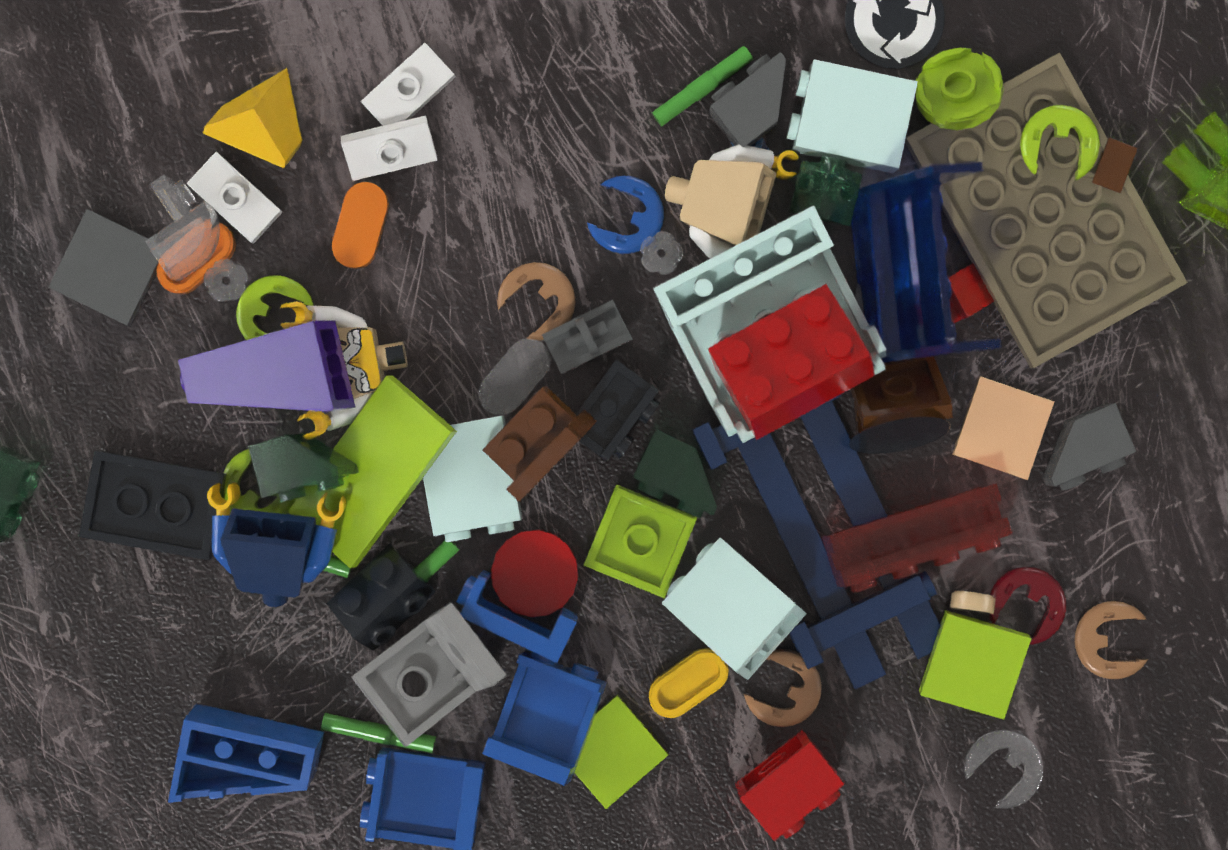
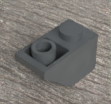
M781 52L772 59L767 54L762 56L746 70L750 75L737 86L733 81H730L712 95L711 98L715 103L710 106L709 114L734 146L738 144L742 147L752 146L776 127L786 58Z
M1105 403L1065 420L1042 477L1046 486L1055 487L1059 485L1062 491L1084 483L1086 481L1084 474L1100 468L1101 473H1107L1127 464L1124 457L1135 453L1136 449L1116 403Z

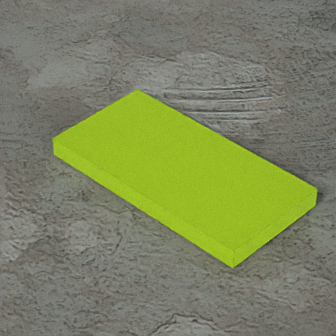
M393 375L386 376L291 506L288 513L290 515L316 517V525H320L322 518L317 512V504L322 495L328 492L325 506L329 511L333 512L339 510L340 500L344 496L346 508L342 516L335 520L333 529H337L332 553L350 569L357 567L457 431Z

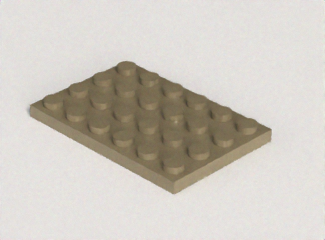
M1060 53L1003 84L1004 93L1000 107L990 119L978 126L957 131L943 129L931 123L905 139L909 151L969 259L976 267L991 294L995 306L1030 369L1041 365L1188 283L1129 176L1127 175L1121 193L1092 183L1108 138ZM1053 105L1072 106L1084 112L1095 124L1100 140L1099 154L1092 169L1082 178L1075 181L1080 141L1077 132L1073 128L1070 129L1067 138L1054 137L1053 126L1048 125L1041 136L1036 175L1026 166L1021 154V135L1028 120L1043 108Z

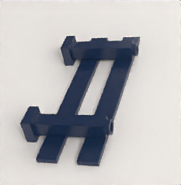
M841 394L800 416L883 588L853 604L771 434L769 433L758 440L754 437L742 443L737 433L728 437L722 425L711 429L709 422H706L691 429L709 469L712 470L727 463L724 453L737 447L820 617V620L807 626L801 620L789 633L807 669L824 662L820 652L834 646L854 689L886 675L866 630L895 616L917 659L932 652L940 628V624L928 601L930 597L937 594L935 587L926 571L915 574L857 452L849 446L851 439L832 402L841 397Z

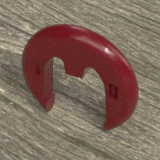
M1019 567L1002 575L994 584L990 595L996 599L994 614H989L992 624H994L999 617L998 614L1014 590L1027 584L1028 590L1025 596L1038 602L1042 596L1045 595L1047 597V610L1034 635H1031L1030 645L1038 644L1052 637L1061 627L1066 614V598L1059 582L1048 572L1035 567Z

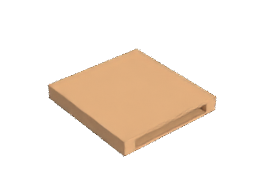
M978 376L952 455L1028 480L1055 401Z

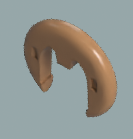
M532 262L515 268L505 277L498 291L497 306L498 310L502 308L506 301L526 283L533 280L543 281V285L538 293L545 300L552 296H557L558 305L554 313L535 333L533 331L526 338L527 340L538 341L544 340L542 334L572 319L575 310V293L571 282L562 271L546 263Z
M1119 601L1100 603L1089 609L1077 625L1075 631L1077 655L1082 664L1099 677L1105 679L1129 677L1139 671L1148 660H1105L1097 654L1099 648L1108 647V636L1096 632V629L1102 623L1110 620L1146 619L1137 608L1130 604Z
M775 649L766 659L769 661L771 659L797 672L803 679L801 687L791 685L787 696L795 701L794 706L778 708L744 693L745 701L751 712L766 724L776 727L796 725L807 719L819 703L822 686L818 670L815 666L807 669L800 653L797 651Z

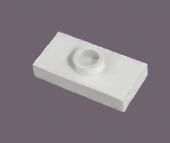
M424 43L362 99L361 103L382 126L409 120L456 76L434 51Z
M426 115L341 136V145L352 181L438 161Z
M215 152L187 182V185L253 244L283 212L218 152Z

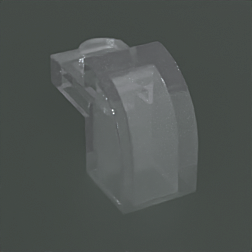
M162 175L149 185L174 222L147 239L145 243L168 277L179 282L203 266L214 254L219 242L220 225L213 206L202 202L195 208H192L191 205L196 202V199L182 180L175 183L173 179Z

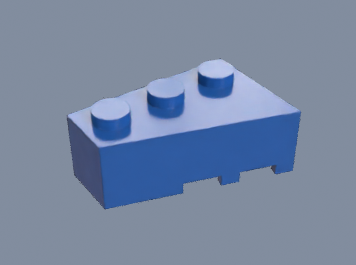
M196 703L183 722L168 803L182 802L185 798L208 796L209 799L224 798L225 795L241 793L261 795L306 791L317 771L324 732Z

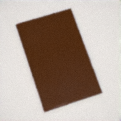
M1108 138L1092 183L1121 193L1138 148Z

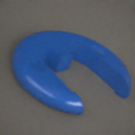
M617 176L601 183L600 185L608 189L611 187L636 197L644 204L646 211L643 213L634 211L630 223L637 226L639 231L633 235H621L587 223L592 237L605 249L620 254L635 253L648 247L658 237L664 222V208L656 190L646 181L633 176Z

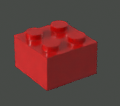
M803 729L735 783L740 800L773 841L781 835L787 839L797 833L806 823L804 817L816 807L819 810L829 807L840 797L841 793L838 789L845 785L836 770Z

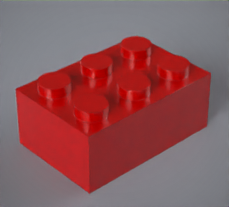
M827 284L707 348L715 370L756 440L875 376L871 354Z

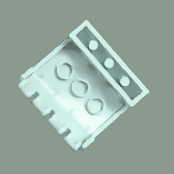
M814 206L653 288L667 321L728 437L737 433L742 443L754 438V435L715 370L707 348L824 284L828 285L871 354L874 374L876 375L886 370L881 358L887 356L885 352L887 349L875 326L868 325L830 249L834 244Z

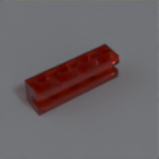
M997 483L983 485L822 536L837 587L850 586L852 593L877 586L876 578L892 573L893 579L896 580L918 573L917 565L930 560L934 561L935 566L961 559L958 551L974 547L976 553H981L1002 546L1000 538L1012 535L1013 533L1008 518H1001L997 502L1002 499Z

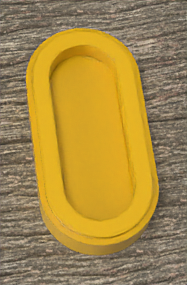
M710 648L695 650L653 680L649 688L651 707L657 714L666 718H676L683 715L725 684L728 678V665Z

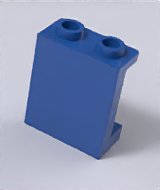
M483 570L478 578L471 575L467 579L457 599V603L464 606L460 613L464 619L555 663L558 662L577 623L578 614L562 607L552 630H549L483 598L482 593L491 576L490 572Z
M523 652L518 655L516 661L519 664L494 735L488 737L483 755L565 786L572 781L607 682L598 679L599 672L588 666L574 663L571 669L534 652Z
M382 747L377 758H370L367 768L366 784L373 785L371 802H363L360 816V828H367L365 841L375 842L376 838L452 848L453 850H473L486 762Z

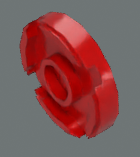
M540 529L522 531L507 539L497 551L491 568L493 588L500 601L514 613L528 617L548 616L561 609L574 594L578 580L577 559L569 545L556 534Z

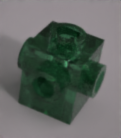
M821 156L820 163L802 161L796 178L795 191L789 212L798 214L814 206L822 222L850 226L863 174L846 169L847 161L834 157Z

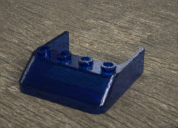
M982 162L930 165L859 188L853 193L850 211L857 280L861 288L863 315L869 326H875L887 349L885 350L887 356L881 358L883 363L1001 348V339L956 342V328L951 319L950 309L952 286L947 277L945 261L947 240L942 232L940 213L943 205L940 192L941 185L945 182L983 171Z

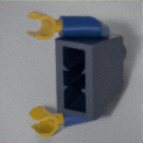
M236 482L228 485V500L223 499L220 494V483L213 485L207 493L208 502L216 509V516H212V553L228 573L232 574L237 589L242 592L262 594L264 604L270 607H279L287 603L289 597L295 598L299 596L303 584L313 582L327 567L331 559L337 529H333L334 522L342 516L346 508L344 496L340 500L339 510L333 512L329 511L325 506L328 492L322 495L317 504V512L322 519L320 525H316V517L233 508L230 513V506L240 498L241 491L239 485Z

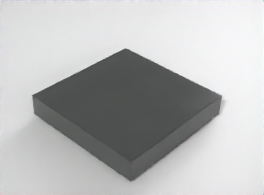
M86 209L48 288L131 327L155 278L158 262L167 253L169 248Z

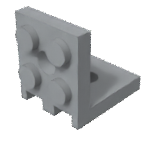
M451 602L426 618L356 672L351 678L402 745L407 747L476 691L494 686L506 676V673ZM408 672H417L425 680V689L418 697L407 695L402 688V679Z

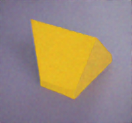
M284 69L224 104L204 126L203 134L285 168L300 148L302 142L288 69Z

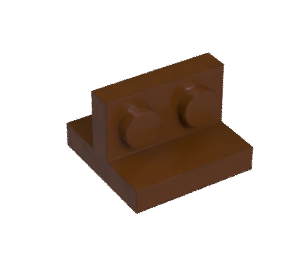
M933 353L884 360L883 363L886 370L850 389L854 399L856 435L873 426L899 419L936 417L946 420L953 418L952 402Z
M544 385L484 447L483 451L514 481L506 490L519 502L597 421L585 409L577 416Z

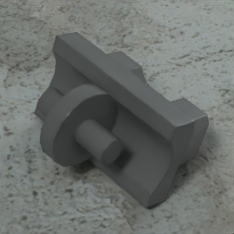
M614 300L542 334L561 375L633 340Z

